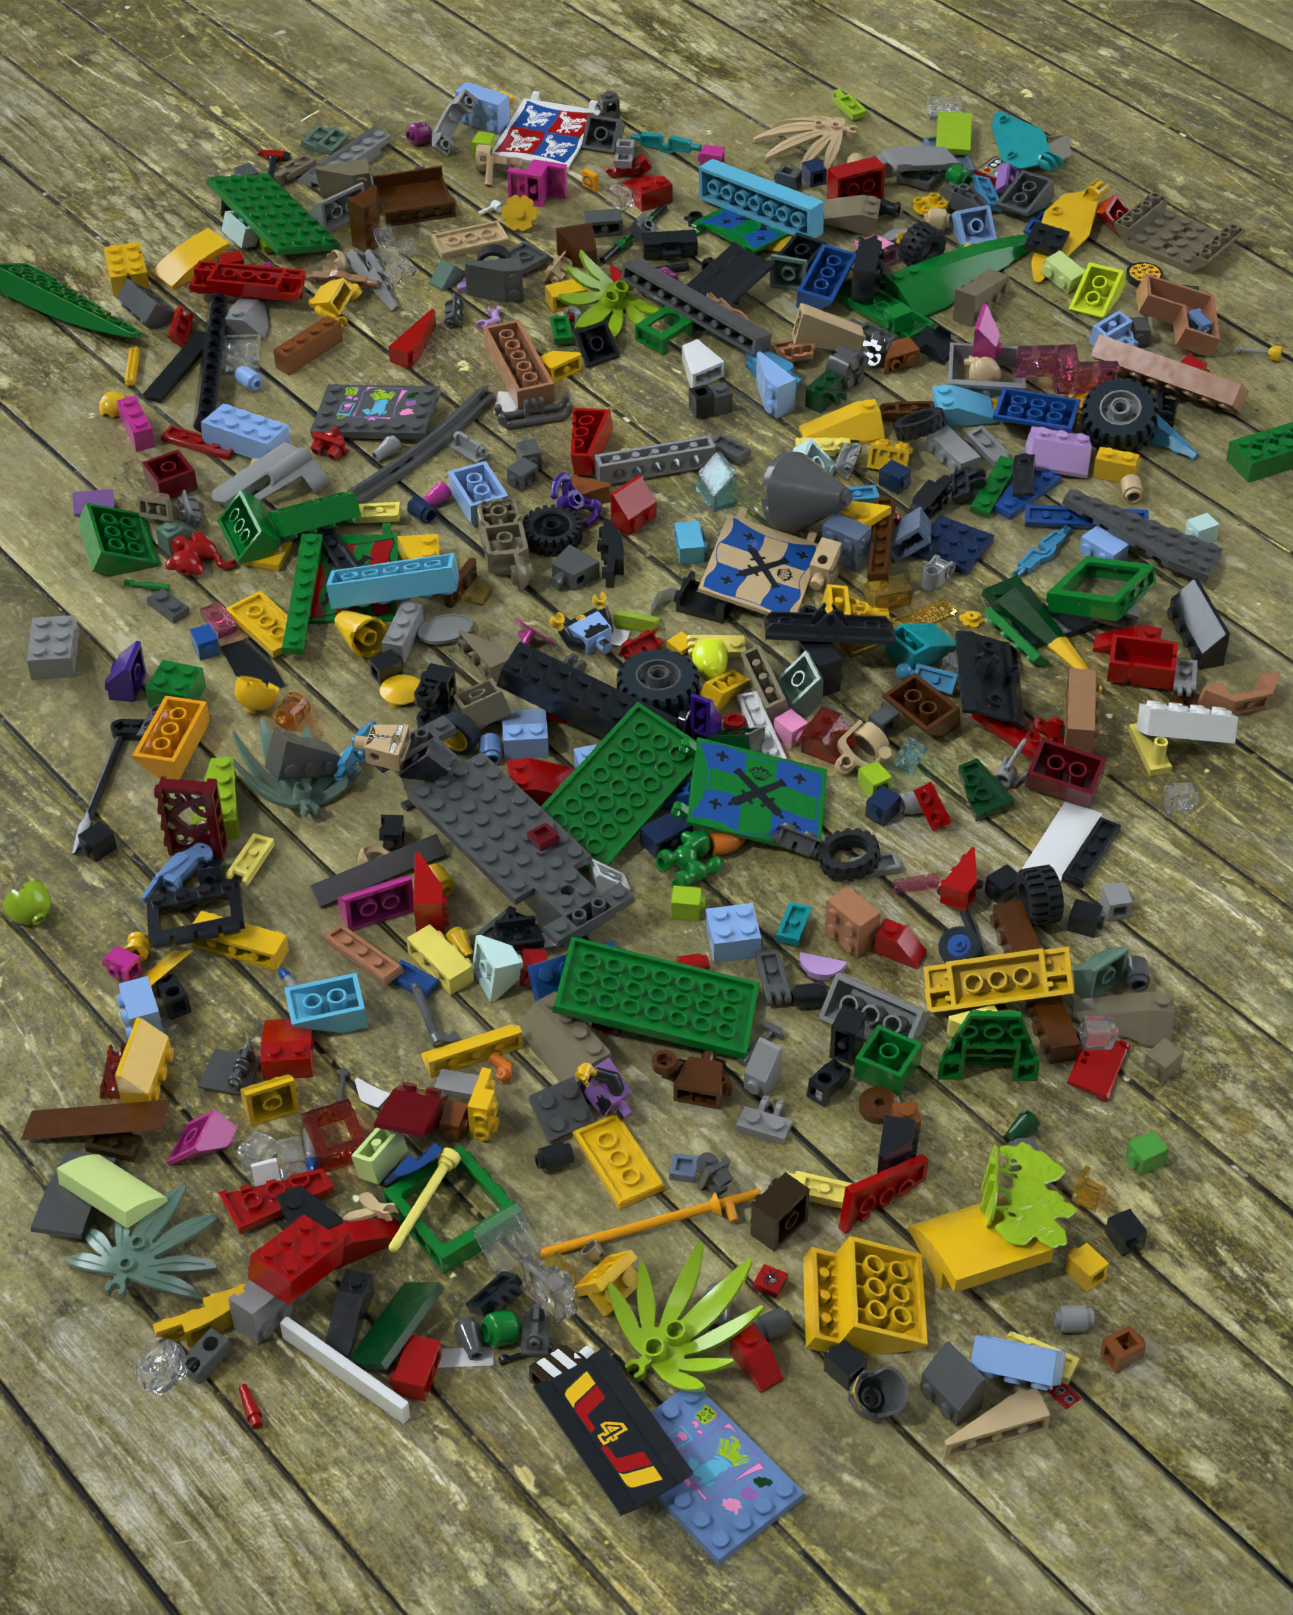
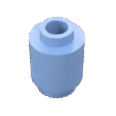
M240 366L235 372L237 382L249 391L253 392L261 387L262 376L250 367Z

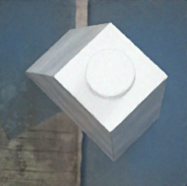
M696 339L682 345V362L690 388L705 385L724 377V361L701 341Z

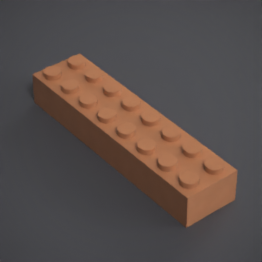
M1099 334L1090 355L1095 359V363L1105 370L1110 371L1112 368L1122 376L1127 377L1129 374L1139 382L1145 383L1146 380L1152 383L1151 385L1154 387H1160V389L1165 387L1173 390L1176 395L1182 393L1187 396L1186 398L1196 402L1200 399L1205 402V405L1215 408L1217 405L1222 408V411L1229 414L1241 412L1249 393L1241 383Z

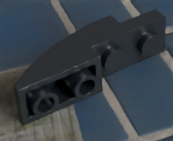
M604 518L603 526L599 527V539L601 540L597 541V552H601V560L604 561V566H606L602 567V579H606V588H614L615 576L624 575V547L617 528L608 518Z

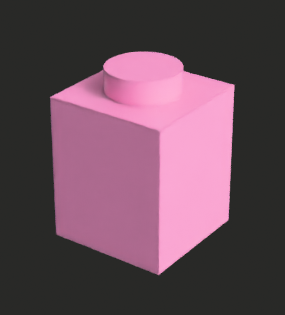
M792 709L774 718V730L777 737L790 748L808 739L809 723Z

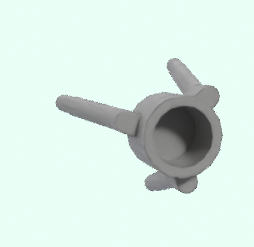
M1025 738L1022 739L1010 760L1008 755L1005 756L998 772L994 776L1004 788H1008L1010 785L1016 787L1027 776L1028 771L1017 777V769L1013 766L1027 741Z

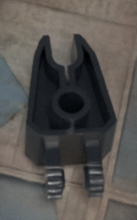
M942 475L937 481L928 479L914 495L910 510L914 511L921 507L929 520L933 518L949 502L948 496L952 492V478L948 475Z

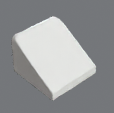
M276 1158L251 1164L255 1186L264 1185L266 1181L272 1179L281 1181Z

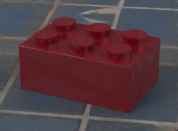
M1042 737L1028 769L1025 787L1090 809L1104 774L1107 758Z

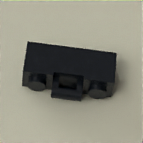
M695 229L641 233L644 259L698 256V240Z

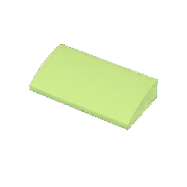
M99 1154L78 1157L57 1168L58 1180L61 1186L127 1229L168 1202L166 1196Z

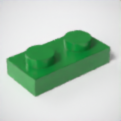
M568 315L549 317L554 345L573 343Z

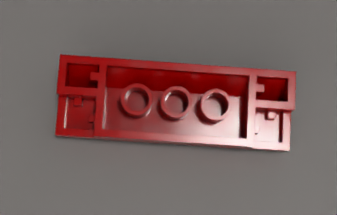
M199 260L194 268V277L189 284V290L198 294L219 293L233 297L297 302L298 299H303L306 270Z

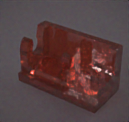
M121 1043V1052L113 1051L111 1044L107 1048L108 1057L103 1080L100 1084V1099H120L115 1074L127 1043Z

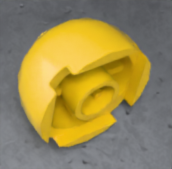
M238 676L234 687V695L238 703L244 706V711L256 714L257 710H267L275 703L280 688L271 683L267 687V684L262 683V680L257 678Z

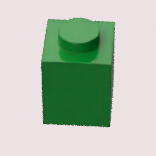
M900 302L883 310V326L893 334L912 327L913 311L904 303Z

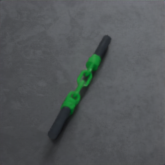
M662 204L650 215H647V217L653 222L667 210V206ZM632 233L619 239L600 258V261L604 264L617 252H621L630 244L631 239L634 237Z

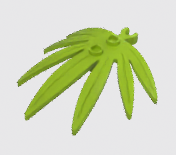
M582 249L579 252V257L590 276L567 264L566 271L573 280L585 288L599 291L558 295L560 302L570 306L580 307L596 303L578 319L574 327L575 329H582L601 322L610 313H613L608 326L615 339L622 327L623 310H625L627 317L635 325L645 319L641 313L652 315L660 310V308L629 294L628 292L632 291L634 287L625 281L618 280L614 283Z
M698 1241L673 1287L659 1327H655V1296L643 1261L639 1262L637 1277V1303L641 1328H639L636 1317L624 1297L613 1284L608 1283L610 1299L619 1325L629 1343L641 1356L638 1359H631L625 1364L628 1373L635 1368L639 1369L633 1375L636 1382L642 1381L646 1377L647 1371L652 1368L665 1383L675 1389L691 1393L703 1392L706 1389L705 1385L686 1373H712L726 1369L735 1363L734 1359L685 1358L709 1351L726 1343L745 1330L764 1311L763 1305H760L696 1339L724 1313L734 1300L752 1267L753 1261L751 1257L746 1259L709 1291L680 1321V1317L692 1298L701 1270L704 1246L702 1241Z

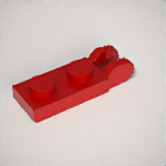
M182 304L174 312L167 336L180 348H183L188 341L194 315L191 311L184 315V306Z

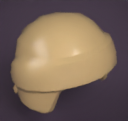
M970 355L968 359H964V365H970L969 380L999 382L1001 378L1000 367L992 358H979Z

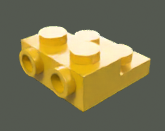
M482 1067L467 1106L470 1138L479 1141L490 1142L493 1132H497L499 1128L500 1118L496 1117L498 1102L494 1092L496 1080L492 1078V1069Z

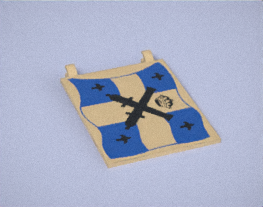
M740 506L737 516L728 514L697 592L765 615L770 611L798 612L810 579V563L818 547V544L814 543L818 532L810 530L805 540L745 520L748 508Z

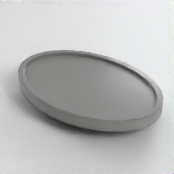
M460 614L437 616L427 620L419 627L418 638L427 644L452 643L459 640L458 631L471 632L472 620Z

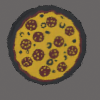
M1138 262L1127 268L1126 280L1131 285L1138 287L1145 274L1163 278V271L1155 264Z

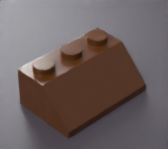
M373 185L348 199L352 246L364 253L368 249L375 250L379 248L381 243L377 186Z
M916 673L882 695L885 701L926 734L944 737L960 726V708Z

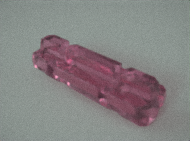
M930 873L926 877L925 875L906 877V880L899 878L894 880L893 886L896 893L905 892V889L913 891L925 889L927 886L929 888L937 887L939 885V877L937 873Z

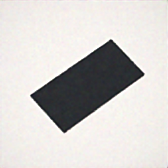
M251 637L221 646L236 677L248 676L262 680V683L267 684V687L269 683L279 688L285 687L268 653Z

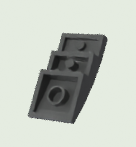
M67 1151L58 1167L78 1157L92 1154ZM102 1156L117 1165L116 1158ZM56 1169L31 1225V1232L82 1239L99 1213V1210L61 1186Z

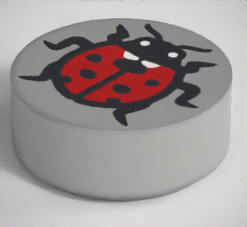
M570 306L564 310V316L568 315L570 325H576V322L582 316L580 310L575 306Z

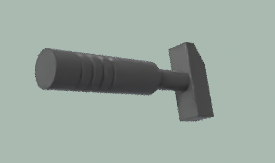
M767 1020L762 1024V1030L767 1032L762 1038L769 1040L774 1036L780 1040L783 1039V1032L780 1027ZM759 1038L748 1048L745 1060L737 1059L741 1066H745L749 1062Z

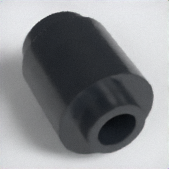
M819 982L795 985L794 990H791L792 1004H796L798 1009L821 1007L828 994L827 987Z
M560 1142L538 1148V1154L534 1156L537 1168L542 1169L544 1173L569 1167V1164L574 1163V1153L569 1143L564 1144Z

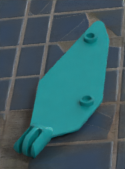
M1001 111L994 114L992 130L1002 162L1007 163L1009 161L1019 170L1039 166L1051 173L1058 170V166L1063 165V159L1051 153L1042 129Z

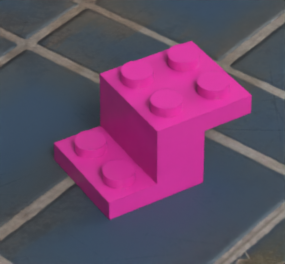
M533 159L527 170L509 167L507 171L508 198L513 195H518L521 198L525 195L534 201L533 206L543 207L549 196L566 199L568 195L566 164Z

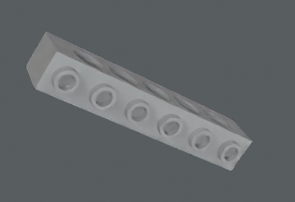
M710 435L595 455V475L597 480L611 484L629 482L638 475L642 476V478H650L715 466V445Z

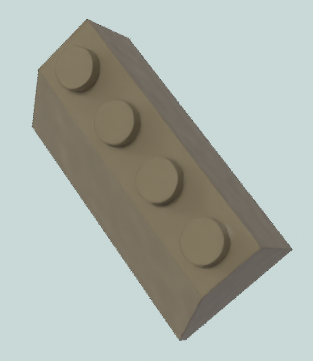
M554 991L536 1001L519 1023V1026L522 1030L523 1040L560 1082L574 1076L578 1086H580L583 1080L575 1077L577 1068L586 1062L590 1063L594 1068L608 1058L612 1061L611 1052L581 1019L552 1013L557 992Z

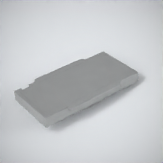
M944 146L883 148L881 154L897 172L915 170L920 173H928L933 170L946 171L954 164H959L957 159Z

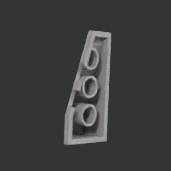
M241 297L229 309L225 318L228 338L265 340L269 331L265 299Z

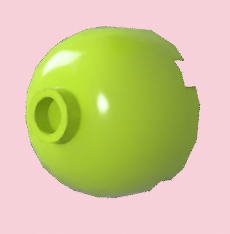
M33 880L22 884L24 889H21L19 892L16 889L12 890L2 902L7 916L19 925H38L42 923L51 908V895L42 881Z

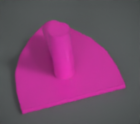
M517 618L514 619L529 628L527 632L524 630L518 632V637L522 639V643L529 645L536 633L551 643H555Z

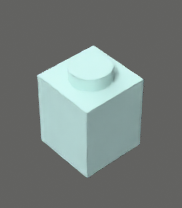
M1208 513L1187 520L1185 534L1196 536L1199 540L1210 543L1217 540L1219 523Z

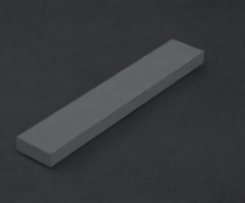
M437 833L310 885L318 907L337 900V897L362 890L414 868L415 852H420L426 862L446 855Z

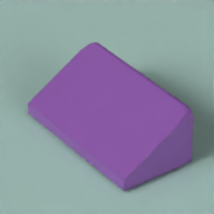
M1009 161L998 168L995 190L1002 194L1005 193L1019 175V171Z
M113 489L73 492L74 516L81 515L86 502L115 508Z

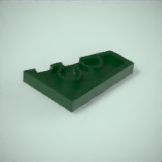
M978 758L958 766V774L976 822L1014 807L1015 800Z

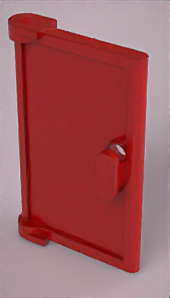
M1088 1030L1067 1084L1097 1096L1096 1099L1108 1102L1126 1053L1131 1045L1121 1039L1117 1041L1095 1031Z

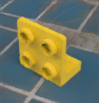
M880 438L870 444L866 468L880 470L890 460L908 467L909 456L914 452L915 447H911V443L899 441V443L893 444L890 439Z

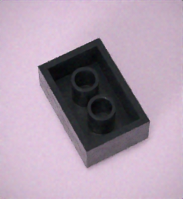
M860 239L852 275V302L873 304L875 296L879 295V286H881V278L884 271V264L882 263L885 255V249H882V241Z

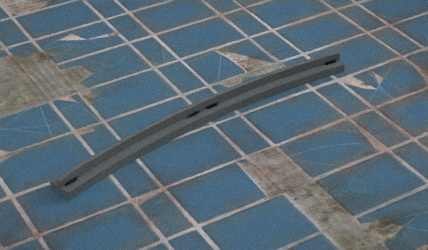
M487 385L478 388L458 409L426 435L424 439L367 479L347 490V492H355L358 504H365L396 484L454 439L453 434L456 431L465 430L495 400V393L489 392ZM305 532L298 533V536H299V537L293 538V539H291V540H292L293 542H296V541H298V540L301 539V535H302V534H306V533H305Z

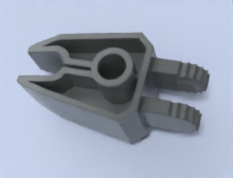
M950 182L947 186H942L939 189L940 194L948 200V207L955 211L987 205L983 196L968 184L962 183L957 185Z

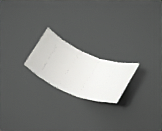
M668 588L658 592L651 601L650 616L661 603L674 601V595L678 588Z

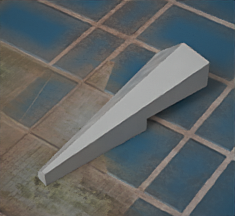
M352 248L345 256L346 262L358 275H366L368 279H378L380 286L378 288H370L391 311L398 310L400 305L395 301L397 299L396 295L391 293L393 286L388 273L383 269L385 267L384 263L379 261L381 255L370 249L363 254Z

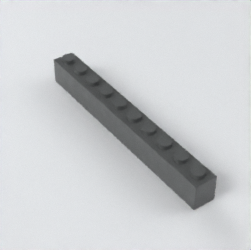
M641 259L623 263L620 280L625 281L632 287L752 356L757 355L759 351L762 353L769 351L772 334Z

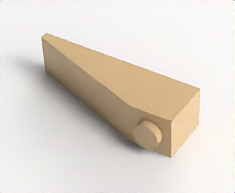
M1022 1389L1017 1391L946 1439L942 1454L944 1460L1048 1430L1050 1413L1038 1389Z

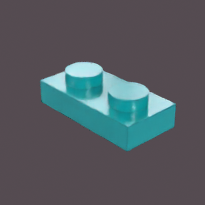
M789 901L776 933V941L799 946L812 914V907Z

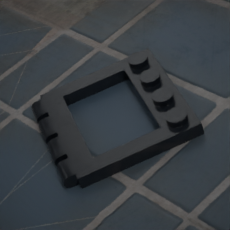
M226 879L221 883L202 884L197 888L179 889L173 893L155 894L152 897L146 898L148 942L150 949L154 948L155 951L171 948L172 944L175 943L176 946L194 943L199 938L200 941L218 938L220 937L219 934L222 933L224 936L241 933V929H245L239 879ZM218 899L229 900L231 916L161 931V914L171 909L182 910L195 904H210Z

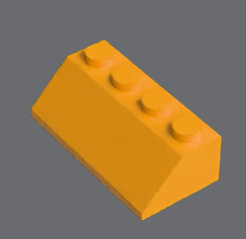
M165 696L134 751L133 759L157 778L166 776L167 779L179 780L210 723L207 702Z

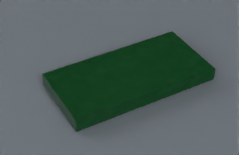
M404 1282L349 1357V1360L361 1369L387 1370L443 1292L444 1287L440 1282Z

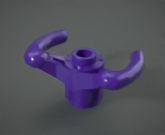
M566 472L560 473L552 483L550 494L552 499H557L558 489L562 482V496L558 498L556 507L558 508L559 505H562L564 509L567 507L571 508V511L593 509L592 516L583 522V526L586 528L592 526L601 514V502L596 498L587 499L573 487L570 474Z

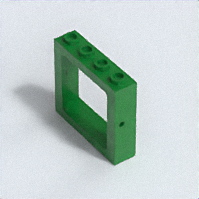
M1086 556L1047 592L1046 602L1048 603L1049 612L1119 621L1156 584L1155 566ZM1089 577L1127 582L1113 596L1076 591Z
M461 1145L453 1149L461 1157L456 1168L461 1166L500 1211L448 1243L440 1242L420 1217L417 1219L409 1234L443 1274L521 1227L520 1215L522 1211L519 1205L507 1197L504 1188L500 1184L496 1185L488 1170L481 1168L477 1164L474 1155L470 1151L467 1152ZM438 1158L383 1191L385 1204L394 1203L399 1213L393 1212L391 1214L401 1225L412 1209L405 1199L426 1187L438 1168Z

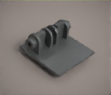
M250 1045L242 1047L239 1053L214 1049L199 1088L241 1095L240 1089L250 1086L253 1082L260 1064V1056L255 1055L254 1049Z

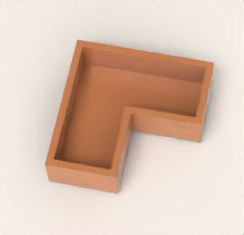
M1145 274L1136 290L1138 313L1145 317H1153L1161 322L1173 324L1176 347L1195 352L1201 356L1211 357L1220 341L1214 295ZM1200 308L1202 310L1201 313L1212 322L1210 326L1211 333L1208 334L1189 328L1187 312Z

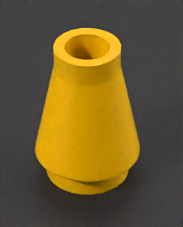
M460 926L450 929L446 933L447 941L451 945L454 944L465 959L472 960L474 951L467 930Z

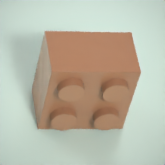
M847 886L826 901L825 933L829 938L838 942L846 952L851 953L858 959L874 948L875 932L880 926L881 913Z

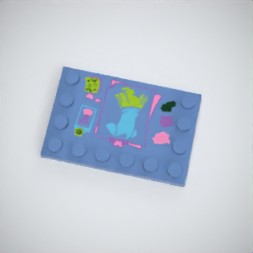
M679 1391L651 1412L693 1471V1475L683 1483L655 1499L718 1565L727 1560L804 1499V1492L704 1391L697 1393Z

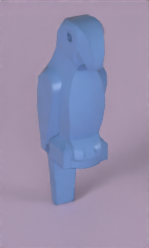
M197 843L185 851L176 853L154 877L141 896L142 902L146 904V898L152 897L159 888L165 887L171 892L182 889L183 883L193 875L198 863L202 861L209 862L212 859L213 853L210 846L205 843Z

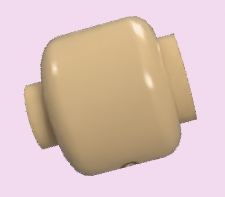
M931 208L928 214H924L923 222L925 221L941 232H944L945 229L949 228L950 214L947 213L946 209Z

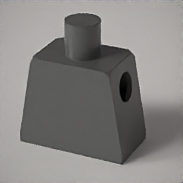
M569 545L552 562L550 584L555 589L563 585L572 591L577 590L600 577L599 561Z

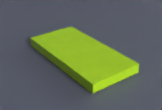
M938 111L936 147L944 146L954 155H970L972 113Z

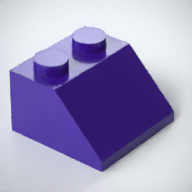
M136 641L118 655L116 662L112 664L111 674L105 680V690L108 691L109 700L135 702L147 674L141 641Z

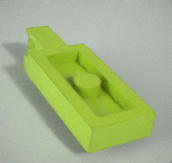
M840 89L833 90L834 103L852 121L867 116V110L851 94L845 95Z

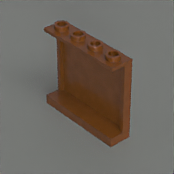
M442 165L373 176V185L377 186L379 207L386 227L456 217L455 200L450 197L445 184Z

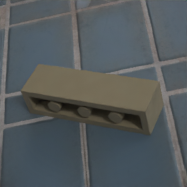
M759 644L741 652L740 655L774 726V718L790 710Z

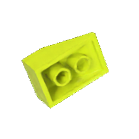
M1089 262L1069 306V311L1104 319L1120 298L1126 284L1124 270Z

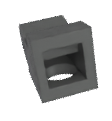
M210 1328L183 1360L180 1368L181 1372L198 1384L205 1382L223 1359L228 1360L234 1353L229 1339Z

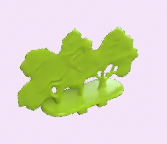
M1021 1142L1017 1146L1004 1145L1000 1147V1150L994 1144L980 1192L983 1195L980 1212L985 1213V1226L989 1227L992 1224L995 1211L997 1210L1005 1218L996 1224L995 1230L1005 1237L1007 1243L1025 1245L1033 1237H1036L1041 1243L1050 1248L1066 1245L1065 1229L1060 1227L1055 1219L1057 1217L1070 1218L1078 1209L1065 1202L1063 1196L1057 1191L1046 1188V1184L1059 1180L1065 1173V1170L1058 1163L1053 1162L1051 1157L1044 1152L1034 1150L1030 1144ZM999 1152L1008 1161L1001 1167L998 1166ZM1011 1159L1017 1160V1162L1011 1163L1010 1161ZM1020 1165L1022 1167L1021 1170L1016 1172L1008 1170H1012V1167L1010 1166ZM998 1173L1007 1174L1013 1180L1012 1188L998 1187ZM1011 1174H1016L1018 1178L1012 1177ZM998 1192H1003L1010 1202L1009 1205H997ZM1008 1212L1015 1213L1016 1217L1010 1216Z

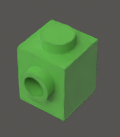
M1152 1131L1144 1136H1137L1128 1143L1125 1157L1129 1167L1135 1169L1142 1176L1166 1164L1169 1148Z

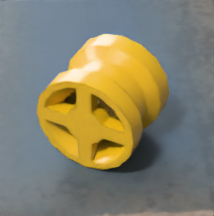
M142 932L131 933L128 936L125 950L138 955L140 961L146 960L149 953L148 949L150 948L148 935Z

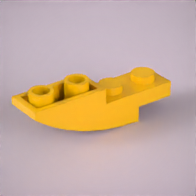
M240 1284L235 1288L216 1292L202 1298L203 1308L193 1309L185 1314L166 1318L153 1324L159 1348L184 1339L187 1346L191 1347L196 1345L210 1328L218 1333L228 1329L233 1325L228 1298L234 1293L238 1296L245 1291L243 1289L246 1284Z

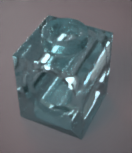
M909 736L898 752L894 765L913 776L923 761L928 747Z

